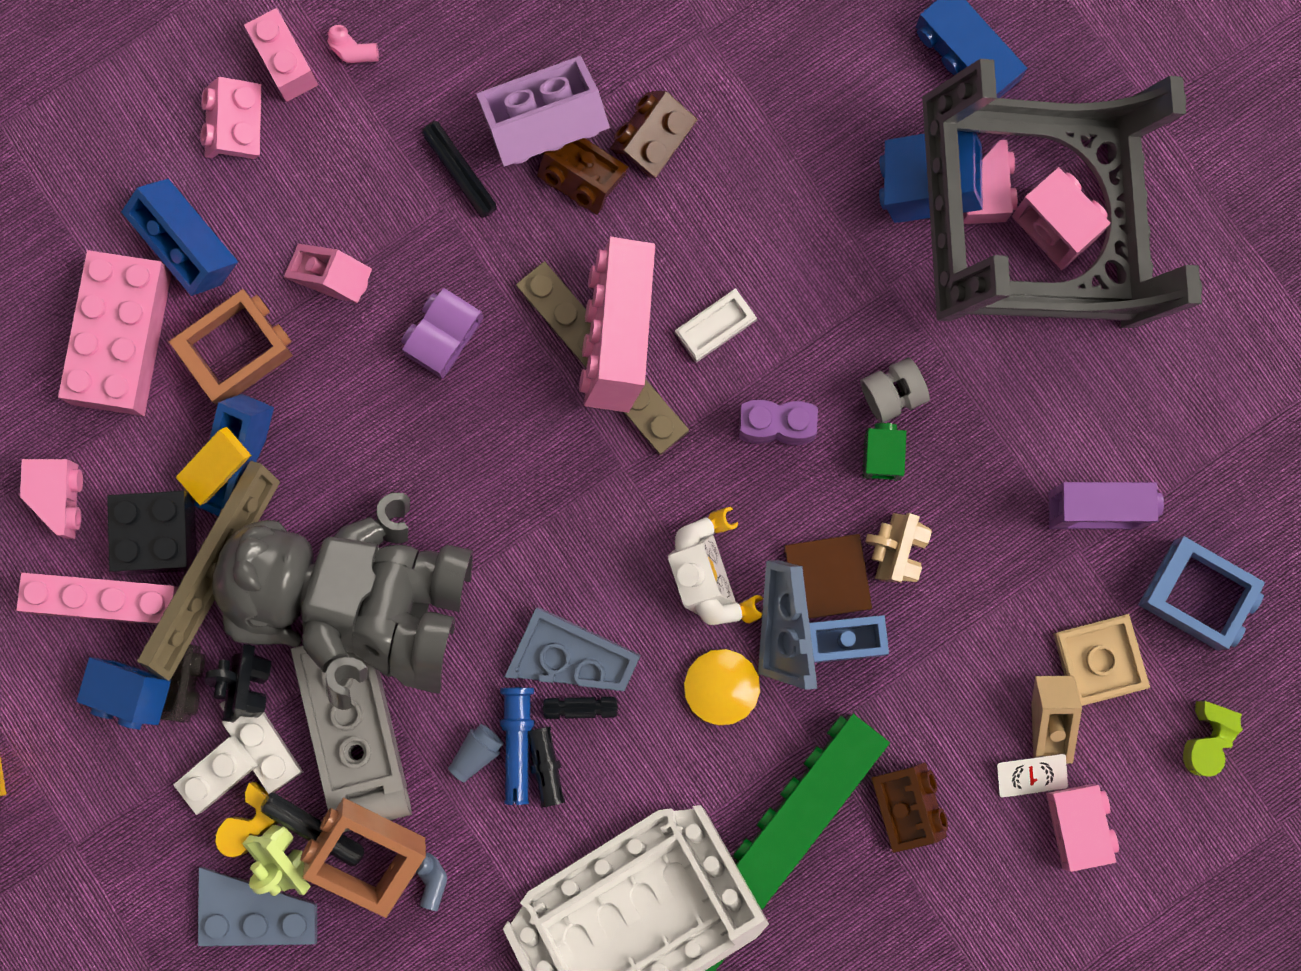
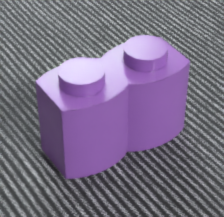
M445 288L438 295L433 293L428 298L422 309V312L425 313L424 318L418 325L412 324L405 332L401 341L405 344L402 349L405 356L441 379L452 368L461 351L483 320L482 311Z
M767 400L745 402L741 404L739 413V438L753 444L769 443L776 439L788 445L810 443L814 441L817 435L818 407L803 401L787 402L780 406Z

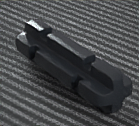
M596 697L565 698L564 701H560L559 698H546L543 700V716L546 719H560V716H565V719L596 718V715H601V718H614L618 714V701L615 697H601V700H596Z

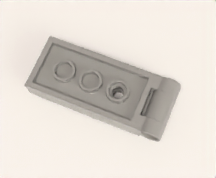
M303 646L292 648L291 653L328 810L330 808L336 810L344 797L388 820L412 815L410 799L406 789L407 784L380 671L355 654L347 652L348 657L358 659L367 666V679L359 683L356 679L346 678L339 683V685L350 690L351 708L341 710L334 707L328 700L326 694V673L322 672ZM356 745H360L364 751L363 757L359 760L352 756V749Z

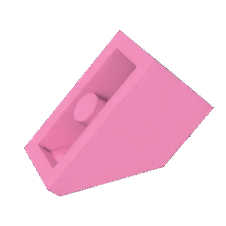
M298 243L284 278L333 298L358 303L361 295L367 289L368 278L372 268L340 250Z

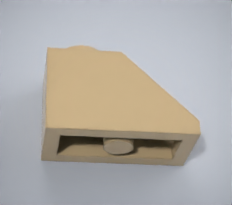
M1035 676L1031 703L1033 758L1065 754L1066 764L1073 763L1082 712L1074 676Z

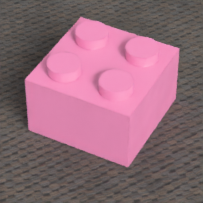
M1058 167L1024 197L1012 217L1062 271L1091 246L1111 222L1107 219L1108 215L1105 209L1098 202L1090 201L1081 191L1082 187L1079 181L1072 174L1064 173Z

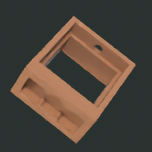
M244 289L168 341L207 396L216 405L220 401L239 395L293 356L287 348V345L292 342L279 324L272 327L265 316L270 313L267 306L257 294L251 298ZM246 308L273 347L220 383L193 344Z
M343 797L336 810L330 808L325 814L320 825L322 832L317 840L310 839L302 852L300 860L304 862L303 879L387 918L426 857L425 837ZM346 828L397 852V855L376 887L324 863Z

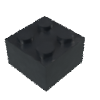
M184 490L107 495L109 572L119 575L188 571L197 556L195 499Z

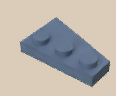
M769 560L766 561L758 674L808 690L818 688L802 566L784 561Z
M537 607L505 677L625 691L641 654Z
M203 866L199 867L198 946L305 945L317 943V903L283 892L276 896H272L269 892L256 894L250 888L249 881L230 877Z

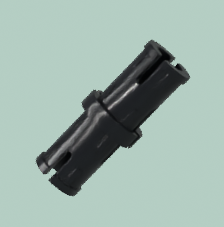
M551 727L528 731L534 765L530 766L531 773L536 775L541 808L565 803L558 768L562 767L560 760H556Z

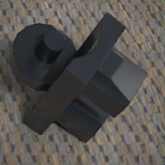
M243 644L241 653L232 656L231 665L228 660H219L218 669L206 672L204 682L206 685L215 688L214 698L219 700L225 699L222 721L234 723L240 716L258 718L265 711L266 694L250 691L249 686L250 681L264 684L268 680L272 661L254 655L255 646Z

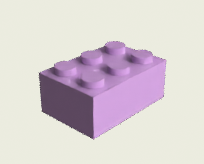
M581 56L476 93L504 167L510 164L523 163L530 157L546 151L559 150L565 144L582 138L594 137L599 132L610 128L599 90Z

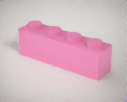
M21 572L16 611L38 615L158 625L165 609L170 604L179 587Z

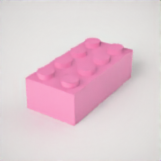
M610 236L605 249L598 250L596 265H592L590 268L588 287L594 288L593 299H589L587 303L585 322L591 323L590 334H586L584 337L582 357H588L587 369H583L579 382V392L585 393L584 406L629 413L645 386L655 255L654 243Z
M87 250L58 398L74 406L145 416L172 276L171 271L161 261Z

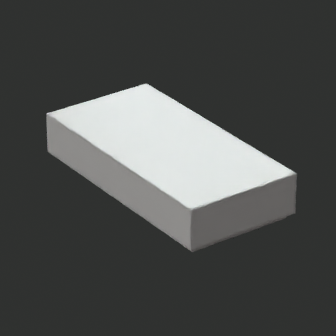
M735 288L676 329L675 334L697 363L756 322L757 317Z

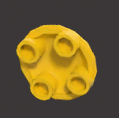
M727 649L711 650L698 657L688 669L684 681L685 698L692 712L703 721L715 725H730L746 718L756 706L760 694L759 676L753 664L740 653Z

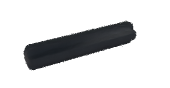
M433 121L422 129L424 138L476 212L482 218L492 214L497 209L495 201L440 123Z
M270 793L264 799L261 805V812L308 841L310 839L317 840L322 832L320 830L322 821L276 793ZM343 834L330 852L331 855L352 867L360 862L365 853L362 845Z

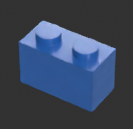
M89 657L76 702L91 707L90 714L106 719H113L115 716L119 718L117 724L140 730L142 724L159 725L171 680L161 679L150 672L116 660Z

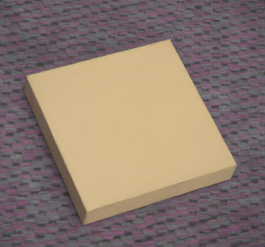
M1129 614L1053 634L1065 676H1074L1082 706L1150 688Z

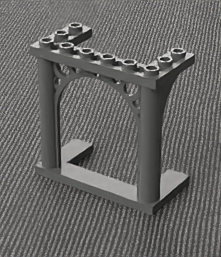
M980 58L922 97L937 321L951 322L970 314L1121 320V328H1136L1202 304V283L1200 281L1199 265H1184L1152 278L1153 263L1150 254V226L1148 224L1146 204L1148 194L1145 188V157L1142 152L1141 137L1186 114V94L1184 92L1183 77L1168 76L1132 97L1103 102L1053 103L997 98L994 60ZM958 131L1047 138L1068 147L1088 165L1101 187L1106 204L1107 219L1111 224L1107 227L1105 241L1100 254L1086 272L1073 280L1057 283L1010 281L1008 256L993 255L967 268ZM1090 137H1093V139L1089 142L1087 148L1084 147L1081 142V139L1087 141L1090 139ZM1101 144H1107L1108 164L1106 165L1101 164L1096 155L1097 149ZM1106 262H1111L1117 266L1118 284L1113 282L1107 275L1105 270ZM1093 277L1097 278L1100 285L1092 286Z

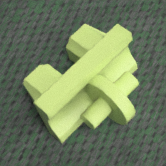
M272 825L261 837L249 835L242 843L256 860L250 867L254 874L249 881L250 888L256 894L269 892L272 896H276L280 891L285 892L295 889L299 895H305L311 887L303 879L304 862L300 860L303 851L293 849L288 856L284 853L294 838L284 826Z

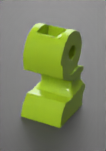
M1196 701L1195 712L1198 719L1210 723L1213 731L1208 737L1187 740L1183 751V761L1190 773L1211 777L1220 773L1225 766L1226 758L1223 748H1232L1233 741L1243 730L1241 726L1242 714L1207 701Z

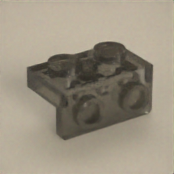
M190 644L170 679L171 683L160 719L190 723L191 715L196 716L200 702V694L195 692L197 677H202L205 668V654H201V646Z

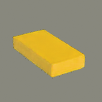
M228 427L220 429L176 476V479L201 506L207 503L252 455Z

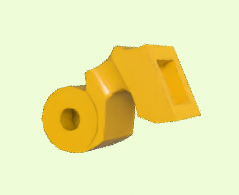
M257 782L249 783L245 791V802L255 808V817L253 819L229 817L218 828L215 843L221 854L227 857H237L248 853V850L242 844L249 835H263L272 825L278 823L261 812V805L268 796V793Z

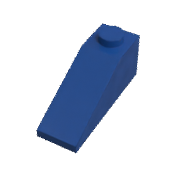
M244 394L218 402L210 439L220 429L228 427L252 456L207 503L200 506L195 501L194 506L219 516L250 461L256 462L266 442L274 410L273 406Z

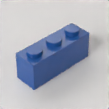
M937 0L919 16L915 27L918 37L924 45L929 48L933 47L942 56V63L951 74L956 75L980 58L994 60L997 98H1001L1019 83L1028 69L966 0Z
M169 178L137 187L121 211L191 296L221 286L238 263L237 259Z

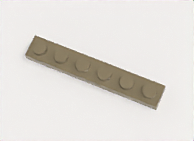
M544 261L519 281L516 287L587 369L588 357H582L584 337L586 334H590L591 323L585 322L586 309ZM646 379L645 386L629 413L623 412L660 456L689 432L685 424Z
M250 461L137 660L139 664L161 679L170 681L215 600L212 590L213 574L223 546L239 529L259 521L280 483L260 463Z

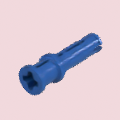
M502 687L500 688V694L504 695V719L500 720V727H502L503 731H506L504 804L513 805V803H516V805L529 804L528 731H531L534 726V720L530 719V695L534 694V688Z

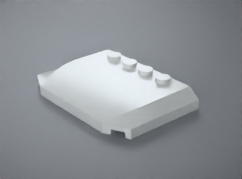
M701 805L693 806L694 809L674 811L670 808L656 811L531 889L520 902L522 908L512 923L507 922L503 930L523 971H705L755 940L769 923L705 809Z

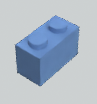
M885 615L809 623L814 663L880 657L889 654Z

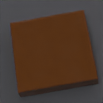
M860 534L784 546L786 562L802 566L809 619L872 609Z

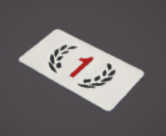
M1065 754L1000 762L997 764L1000 797L1060 790L1068 787Z

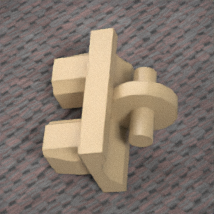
M893 513L890 524L882 523L878 535L867 534L865 542L875 546L872 560L879 562L875 579L884 582L900 583L902 581L917 582L919 580L922 569L921 563L908 559L911 546L925 548L929 544L932 533L930 528L918 522L920 516L906 513V515Z

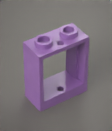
M1063 482L1048 492L1049 529L1140 530L1158 522V516L1163 514L1164 509L1163 495L1158 493L1157 482Z

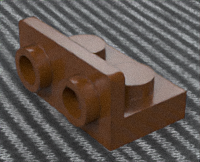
M582 138L565 144L559 150L544 152L537 176L549 186L556 188L573 199L579 206L597 215L602 210L608 195L625 177L628 166L589 140Z
M925 762L872 777L893 853L934 844L947 837V817L944 810L939 808L935 796L937 792L936 778L933 772L928 770Z

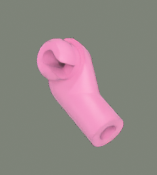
M335 25L329 29V38L327 40L329 47L342 61L346 63L379 61L377 43L357 44L348 34L347 28L342 25Z

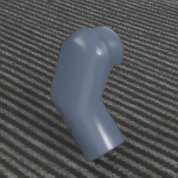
M426 853L425 859L416 871L425 884L419 906L432 911H438L448 877L438 859L432 854Z

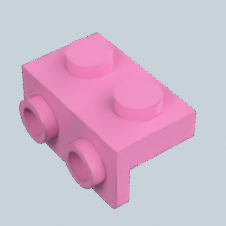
M224 77L216 78L203 90L201 99L202 109L206 110V123L203 124L200 135L201 145L205 146V157L214 158L218 154L255 159L260 156L261 84Z

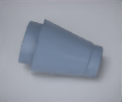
M480 724L476 730L471 729L451 765L448 767L449 771L458 780L465 783L500 755L499 749L503 745L502 740L485 725Z

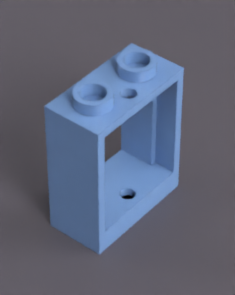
M1183 536L1173 541L1138 605L1217 651L1227 650L1230 646H1237L1246 630L1242 624L1247 615L1255 613L1264 598V595L1260 592L1265 582ZM1190 557L1245 587L1221 633L1166 602Z

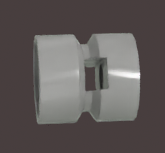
M909 357L890 365L887 374L878 371L860 380L864 397L879 423H885L899 416L903 407L912 410L930 401L929 391L924 378L915 362ZM893 382H897L902 396L899 397Z

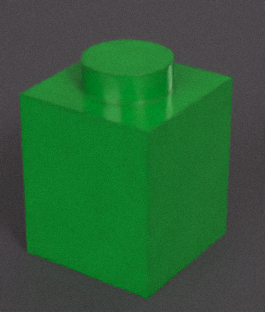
M876 423L874 428H868L864 436L863 479L900 481L904 477L907 431L897 430V425L892 423Z

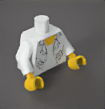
M731 507L713 511L709 514L708 518L700 519L680 528L675 536L676 549L668 555L684 607L698 614L709 625L738 622L741 619L750 624L762 618V613L755 607L756 603L763 600L762 596L755 595L740 604L736 603L713 535L714 532L722 533L735 529L738 526V522L729 524L726 520V513L733 510Z

